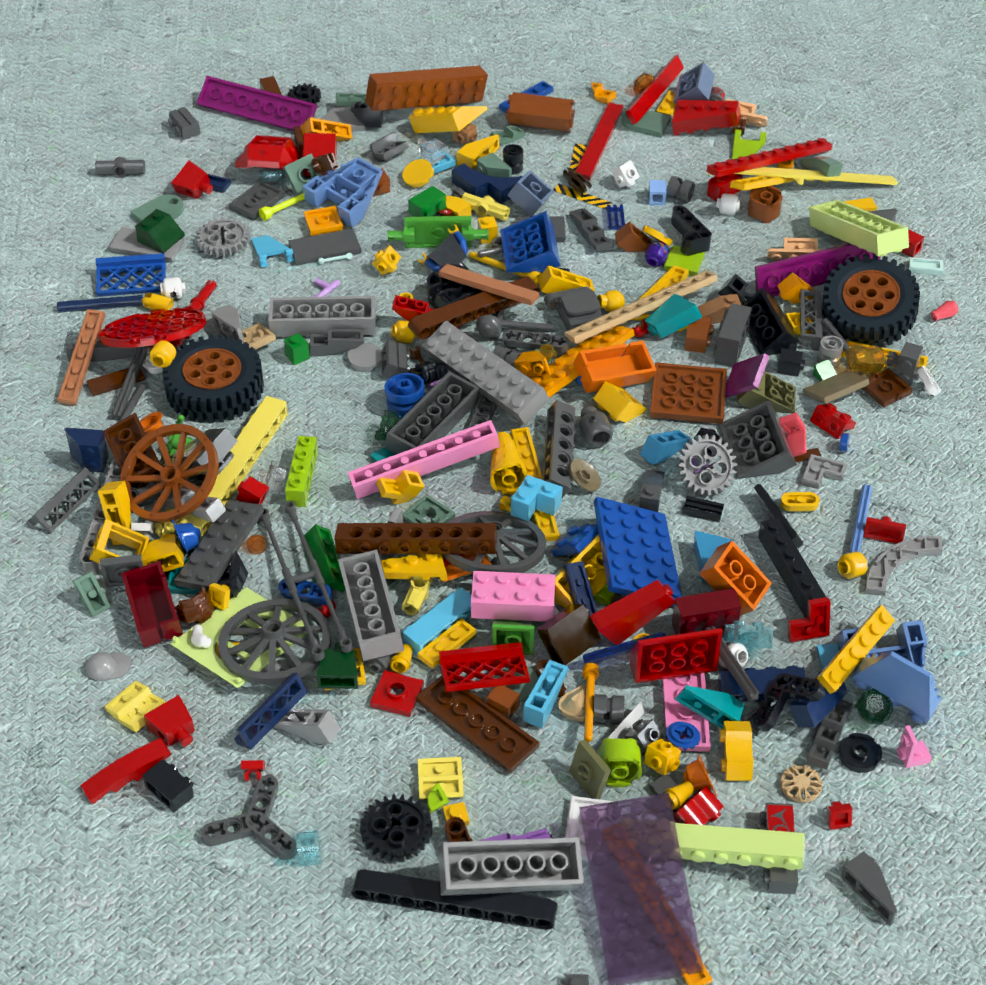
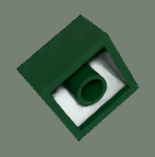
M158 209L154 210L135 226L137 241L161 253H165L185 236V233L170 214Z

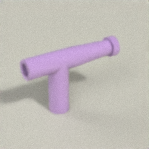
M316 278L314 284L323 288V290L313 297L326 296L340 285V281L336 279L331 284H328Z

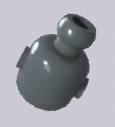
M592 405L583 407L579 422L580 436L585 438L586 442L593 447H601L608 444L613 437V428L607 416L597 411Z

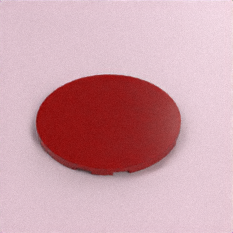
M173 308V310L166 311L164 309L152 310L150 314L137 313L107 324L105 329L100 330L99 338L102 344L117 348L151 346L160 341L171 342L201 330L206 325V316L202 311L190 308Z

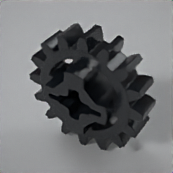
M304 83L303 85L292 86L293 89H289L288 97L316 105V102H320L321 92L320 88H317L316 85L312 86L311 83L308 85Z
M424 361L423 363L416 364L415 368H410L408 373L416 374L424 380V384H430L445 376L447 370L446 365L443 363Z

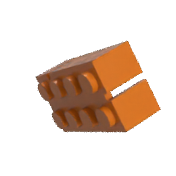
M644 341L631 342L628 346L625 343L583 350L578 353L573 362L578 376H582L580 380L586 393L599 391L605 381L618 387L650 382L657 371Z

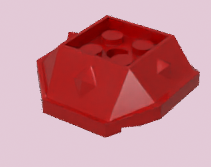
M256 135L244 147V152L235 161V168L251 169L252 167L283 169L284 166L303 158V156L299 153L291 137Z

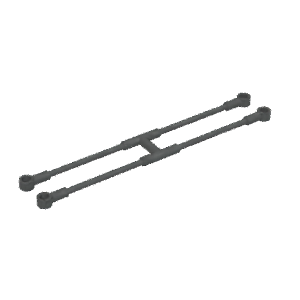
M293 501L285 502L284 510L285 513L289 514L291 521L295 525L309 559L311 571L294 576L291 575L289 568L286 566L274 536L269 510L263 508L264 512L259 520L263 522L265 529L268 531L281 564L285 582L290 594L293 595L307 631L313 660H323L325 657L324 649L319 646L316 637L313 635L295 585L296 583L315 578L318 587L322 591L338 630L337 634L340 639L341 651L350 652L353 649L352 640L347 637L345 630L342 629L332 605L321 571L311 554L298 522L295 503Z

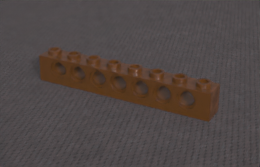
M338 523L334 540L337 554H361L377 550L378 554H496L497 528L496 523Z

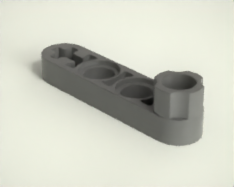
M514 329L506 330L502 334L503 343L508 347L551 350L557 358L567 353L570 349L568 338L562 335ZM526 338L532 339L530 342L523 341ZM543 340L549 341L547 344H540Z

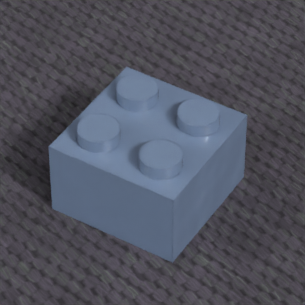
M529 170L515 184L507 196L512 202L519 205L525 213L533 216L554 193V190Z

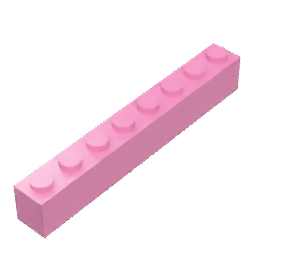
M489 420L348 472V476L356 498L360 499L379 492L376 482L380 477L395 480L403 470L418 472L422 476L499 448L498 434L492 421Z

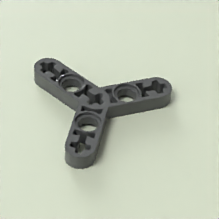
M264 775L259 779L247 813L204 825L201 830L203 843L207 846H216L253 835L280 859L291 860L297 854L296 841L269 819L279 790L277 778L273 775ZM271 783L272 785L269 786L267 794L265 793V786H268V784ZM261 800L268 802L266 807L259 808L256 806ZM252 821H254V822H258V821H259V822H260V826H259L258 824H256V823L252 824ZM231 825H238L240 827L236 832L228 831ZM210 832L214 833L213 837H210ZM268 832L277 833L274 839L265 838ZM282 845L286 848L291 847V850H283Z

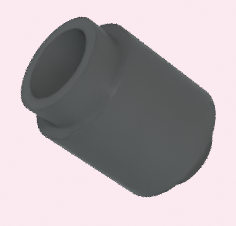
M395 653L368 660L370 669L374 672H384L390 665V660Z

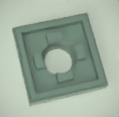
M312 153L283 167L296 196L303 193L302 186L316 176L322 177L321 173H316L312 168L311 161L314 158ZM302 169H308L307 171L311 176L309 180L302 179Z
M427 494L402 514L403 522L448 523L455 518L454 511ZM432 516L433 519H431V522H426V519H423V517Z

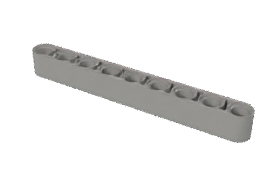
M114 457L104 485L107 482L120 481L121 471ZM100 498L80 554L84 574L92 571L94 575H97L101 570L99 563L89 560L98 530L105 521ZM110 538L107 539L104 550L108 549Z

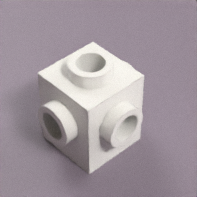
M631 160L611 171L620 188L624 186L628 188L634 185L635 180L640 177Z

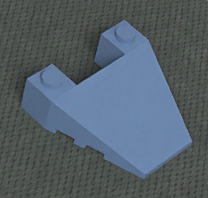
M359 157L340 165L341 168L335 171H327V174L322 177L316 176L302 186L305 201L316 208L327 199L339 205L338 212L341 222L351 228L364 218L383 173L381 169Z
M923 621L901 623L896 629L899 646L871 649L867 654L872 657L873 654L880 656L883 652L893 651L924 669L927 637ZM859 628L842 630L836 638L839 651ZM861 662L852 671L853 674H855ZM874 688L870 692L866 690L880 709L904 706Z
M893 651L883 652L880 656L878 654H873L872 657L865 655L851 680L854 682V686L862 691L868 690L870 692L874 688L909 708L910 710L907 714L911 715L910 718L919 724L924 723L927 725L942 700L941 696L937 695L939 690L937 688L934 689L936 683L933 675Z

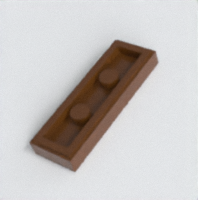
M129 368L87 380L92 396L121 388ZM141 369L135 383L145 380Z

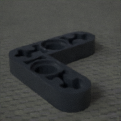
M786 673L779 674L774 679L761 703L753 723L762 732H767L775 725L789 697L817 702L824 697L826 689L815 679ZM800 684H802V687L798 691H795L796 688ZM775 699H778L777 702L773 706H771V703Z

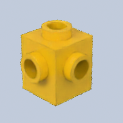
M389 245L374 255L375 259L372 265L382 275L388 272L392 273L397 269V263L401 256Z
M661 738L647 745L644 764L665 776L678 769L681 750Z

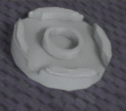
M371 343L359 345L349 350L348 363L355 370L371 371L374 367L377 366L378 368L382 364L381 349Z

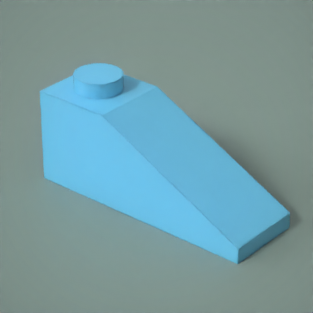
M552 660L548 661L524 704V722L543 728L569 670L568 666Z

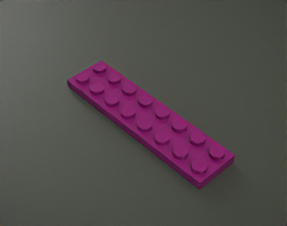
M211 76L206 77L196 103L201 107L294 131L293 128L295 126H299L301 130V125L309 117L314 118L318 107L314 103Z
M848 243L755 266V290L757 292L763 288L774 297L779 296L780 290L777 285L791 273L796 274L811 287L823 285L826 283L829 272L837 269V265L840 263L844 266L845 260L850 259L853 262L856 256H859V259L862 260L863 255H868L869 259H873V255L876 254Z

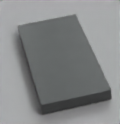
M353 228L288 240L289 247L293 250V258L296 265L318 262L319 258L326 259L343 256L347 253L352 255L361 253V247Z

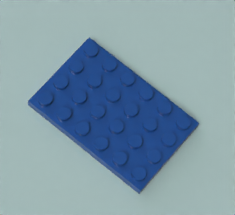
M596 497L593 503L609 592L628 596L646 585L659 580L663 585L667 583L674 592L672 594L674 600L675 598L682 597L665 514Z

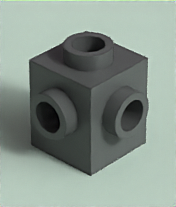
M643 719L636 721L632 725L633 728L624 736L626 739H635L641 753H646L647 745L664 737L659 725L654 720Z

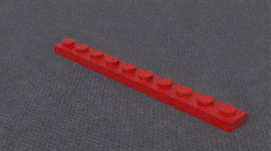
M818 138L813 141L808 140L805 143H796L792 146H784V148H774L771 151H762L758 154H750V156H740L733 160L727 159L724 162H715L714 164L707 165L706 172L718 178L832 150L833 144L827 142L825 138Z

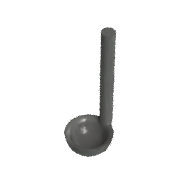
M504 310L498 311L496 317L492 315L479 317L476 321L479 334L487 338L500 337L502 331L500 320H503Z

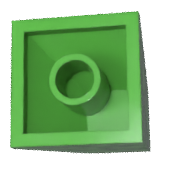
M493 621L492 645L522 642L523 655H533L534 626L517 622Z

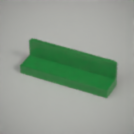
M315 524L304 535L311 554L318 564L325 584L333 589L344 592L346 589L331 531Z

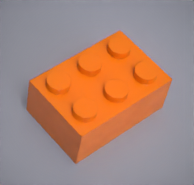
M733 541L718 546L699 572L715 591L735 589L741 604L740 616L754 611L772 584Z

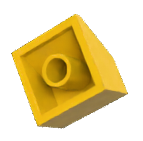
M607 381L604 382L593 398L598 403L597 407L604 412L608 411L610 413L609 417L616 422L620 420L626 423L647 410L645 406L626 390Z

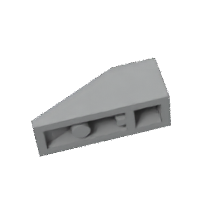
M226 305L211 313L216 329L227 336L233 337L234 340L237 338L241 339L242 344L244 343L240 321L241 314L237 308Z
M291 709L274 726L277 729L313 743L331 744L341 728L329 710Z

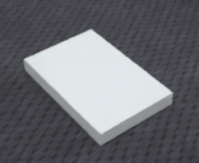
M571 796L565 838L579 837L581 859L607 863L609 849L600 836V832L612 826L615 801Z

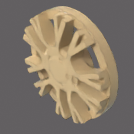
M794 765L784 771L780 786L783 793L789 799L800 803H807L815 800L820 795L822 780L815 769H810V766ZM795 790L797 794L794 796L790 792ZM808 790H811L815 794L811 796ZM801 793H804L805 798H801Z

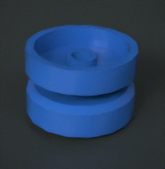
M413 373L394 375L384 385L387 410L396 417L402 416L403 418L425 396L424 380Z

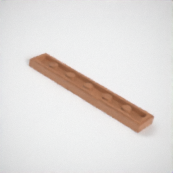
M446 264L439 270V277L527 305H532L539 298V292L450 264Z
M87 309L57 399L58 403L76 406L106 315L104 311Z

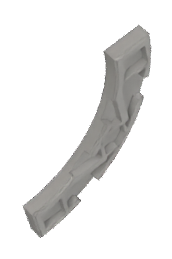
M918 537L916 540L902 541L886 549L876 558L867 574L864 594L885 596L888 578L900 565L918 557L942 556V537Z

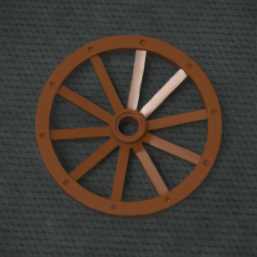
M171 424L148 433L129 452L121 470L120 481H125L130 497V510L140 518L155 523L171 522L172 519L175 521L187 516L205 501L213 489L218 474V454L212 441L202 431L190 425ZM180 434L173 464L163 438ZM187 435L200 440L201 442L181 464ZM156 441L166 463L165 467L142 454ZM205 448L208 463L186 470ZM138 459L160 472V475L131 476ZM207 471L201 487L186 481L187 477ZM160 482L133 498L131 483ZM183 486L196 493L184 505H182L180 488ZM164 489L151 512L137 505ZM173 489L175 509L159 512Z

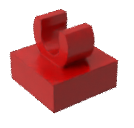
M241 760V770L246 771L244 774L245 780L249 781L250 774L255 772L257 774V781H259L262 777V773L259 770H265L266 761Z
M840 801L831 802V806H828L827 825L830 830L852 827L853 808L850 803L841 804Z

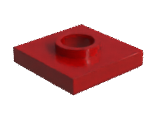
M384 670L370 701V707L411 717L416 705V696L421 693L424 680ZM395 686L396 689L404 690L400 695H394L390 691Z

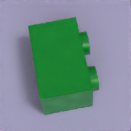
M434 186L408 200L409 214L414 217L433 216L446 208V194Z

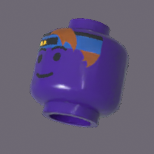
M661 241L652 242L645 252L646 262L654 267L663 265L669 256L668 247Z

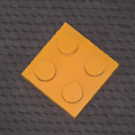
M336 206L303 211L311 236L343 230V224Z

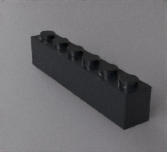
M779 517L762 521L758 538L803 616L807 618L808 600L824 598L826 596Z

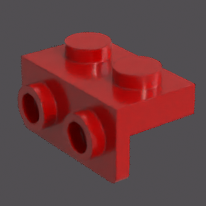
M830 403L817 405L810 418V422L836 439L841 438L844 430L854 429L856 422L851 419L850 415L839 412L837 407Z

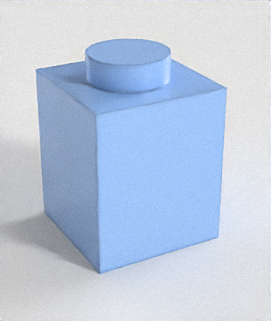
M650 180L649 205H665L666 180Z

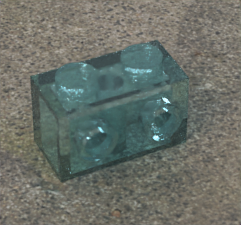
M733 620V624H725L724 642L740 644L745 647L772 649L773 628L764 627V623L752 622V626L745 625V621Z

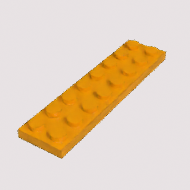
M616 325L611 330L600 332L595 337H589L582 343L569 349L561 357L556 358L549 366L550 375L535 376L530 379L542 386L550 398L578 377L573 362L580 351L623 344L634 336V330Z

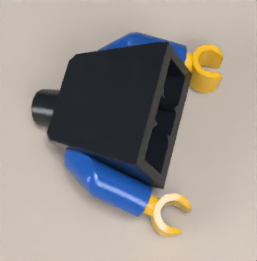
M454 224L456 228L454 231H450L448 228L450 235L428 256L422 253L424 260L420 261L418 259V262L435 272H439L446 264L467 267L462 262L467 257V243L457 225Z

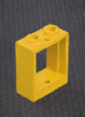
M105 519L98 530L89 560L100 564V559L121 557L104 550L108 538L137 550L135 555L141 554L143 556L149 542V537Z

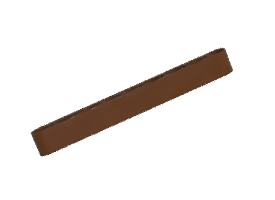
M528 276L510 282L511 284L540 292V287ZM485 291L415 316L409 321L408 328L418 339L422 340L430 337L445 321L458 327L477 320L481 316L496 313L521 302Z

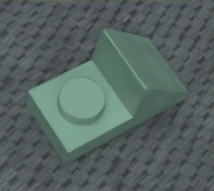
M92 571L72 581L81 597L78 600L92 617L111 607Z

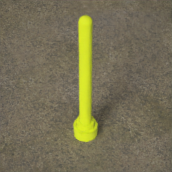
M304 193L273 207L265 206L260 208L259 215L261 219L266 221L273 216V213L305 200Z

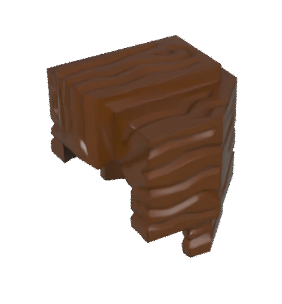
M203 586L197 592V596L187 600H180V605L175 607L180 621L185 623L196 622L202 624L211 618L214 611L209 593L206 592Z

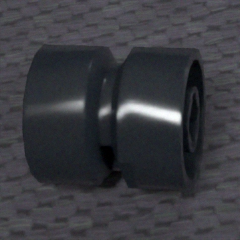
M509 144L503 148V162L512 168V175L523 171L524 150L517 144Z

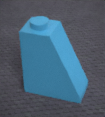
M695 531L693 548L699 572L718 546L729 541L734 542V540ZM700 575L701 582L707 583Z

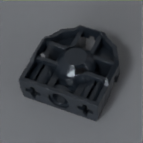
M453 265V266H456V267H459V268H462V269L469 270L467 267H464V266ZM435 271L431 272L426 279L428 302L435 309L485 292L439 277Z

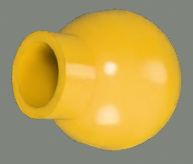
M610 290L604 293V295L599 294L597 296L600 308L608 313L625 306V298L620 291Z

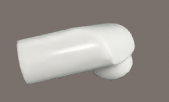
M194 625L191 636L192 644L200 648H209L212 643L211 638L202 634L203 627L201 625Z

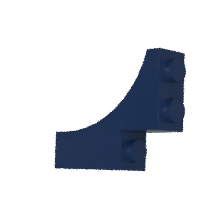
M465 163L452 169V183L457 187H460L466 193L481 198L489 195L500 204L510 200L507 195L523 177L503 178L488 176L471 169Z

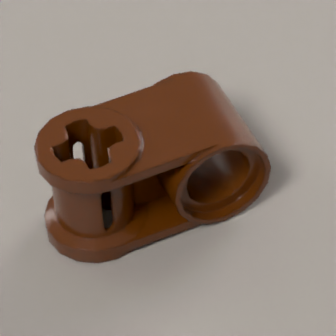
M451 817L446 821V842L473 841L469 836L463 819ZM452 830H458L459 832L454 833V832H451V831H452Z

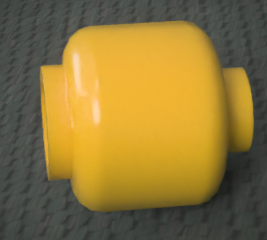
M398 320L392 325L391 337L394 338L395 342L411 344L414 338H417L408 328L409 321Z
M160 341L151 349L149 354L150 360L157 367H168L176 357V349L170 342Z
M860 552L846 553L839 558L837 569L846 579L860 577L867 571V560Z

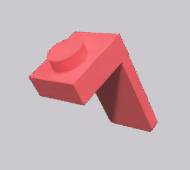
M797 412L779 418V424L787 434V441L793 456L805 454L807 452L806 426Z

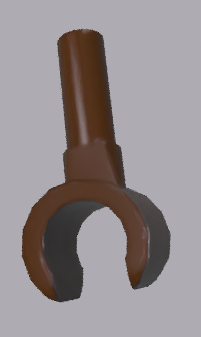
M415 346L416 351L409 349L411 359L418 360L420 363L424 362L419 346Z

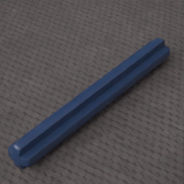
M143 295L59 301L57 302L58 312L140 306L144 297Z

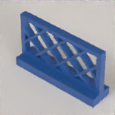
M164 253L96 258L97 297L161 292L160 286L155 287L152 284L157 280L163 282L164 278H166ZM153 270H162L157 275L152 272ZM139 271H145V272H144L142 275H140V276H138V275L135 273V272H139ZM127 272V274L123 277L118 275V273ZM101 274H110L107 278L101 276ZM147 275L153 277L149 282L144 280ZM131 276L136 278L132 283L127 281ZM115 277L119 281L113 285L109 281ZM139 282L145 284L142 288L136 287ZM122 283L127 285L125 289H119L118 287ZM105 284H107L110 287L108 290L101 291V288Z

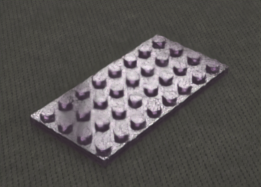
M669 793L579 807L609 985H625L703 972L704 968Z

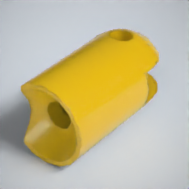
M146 293L144 298H142V305L147 309H164L166 311L174 306V299L154 293Z

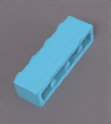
M462 587L458 588L455 592H451L446 599L437 603L428 613L423 614L415 623L405 628L402 632L403 644L411 645L413 653L418 656L419 651L461 618L466 622L470 620L472 595Z

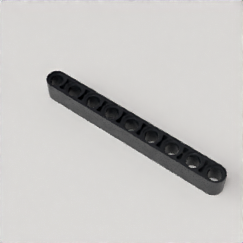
M360 869L356 872L351 895L359 900L542 930L554 928L558 904L551 899L516 893L441 896L440 881Z

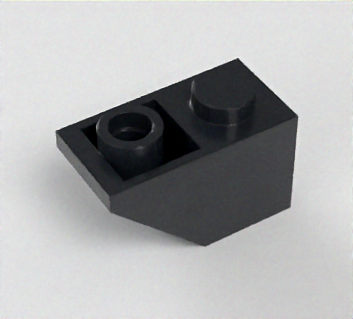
M355 102L350 107V111L365 127H382L383 110L372 111L363 102Z

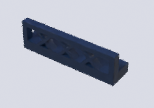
M293 673L236 729L238 735L234 740L237 745L251 750L308 693L297 673Z

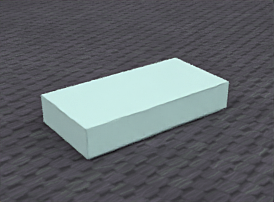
M909 257L908 268L911 273L942 276L943 260Z

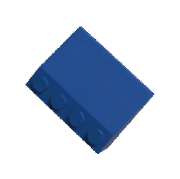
M546 211L500 229L507 273L544 272L548 265L555 268L561 266L554 225Z

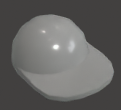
M97 652L91 655L86 662L87 675L96 681H107L123 677L131 668L130 657L123 653L108 654L106 652Z

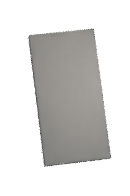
M126 227L120 228L109 246L110 252L131 256L161 254V252L139 243L136 230ZM184 237L164 253L166 262H173L184 243Z

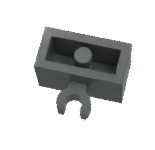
M905 342L899 356L893 351L888 353L886 365L897 366L895 374L909 386L912 385L917 375L923 347Z

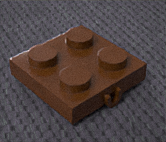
M889 368L879 373L873 372L871 377H869V385L862 388L882 407H886L912 394V388Z

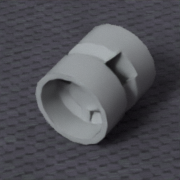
M833 335L823 337L820 341L817 363L828 359L834 369L837 368L841 361L843 341Z

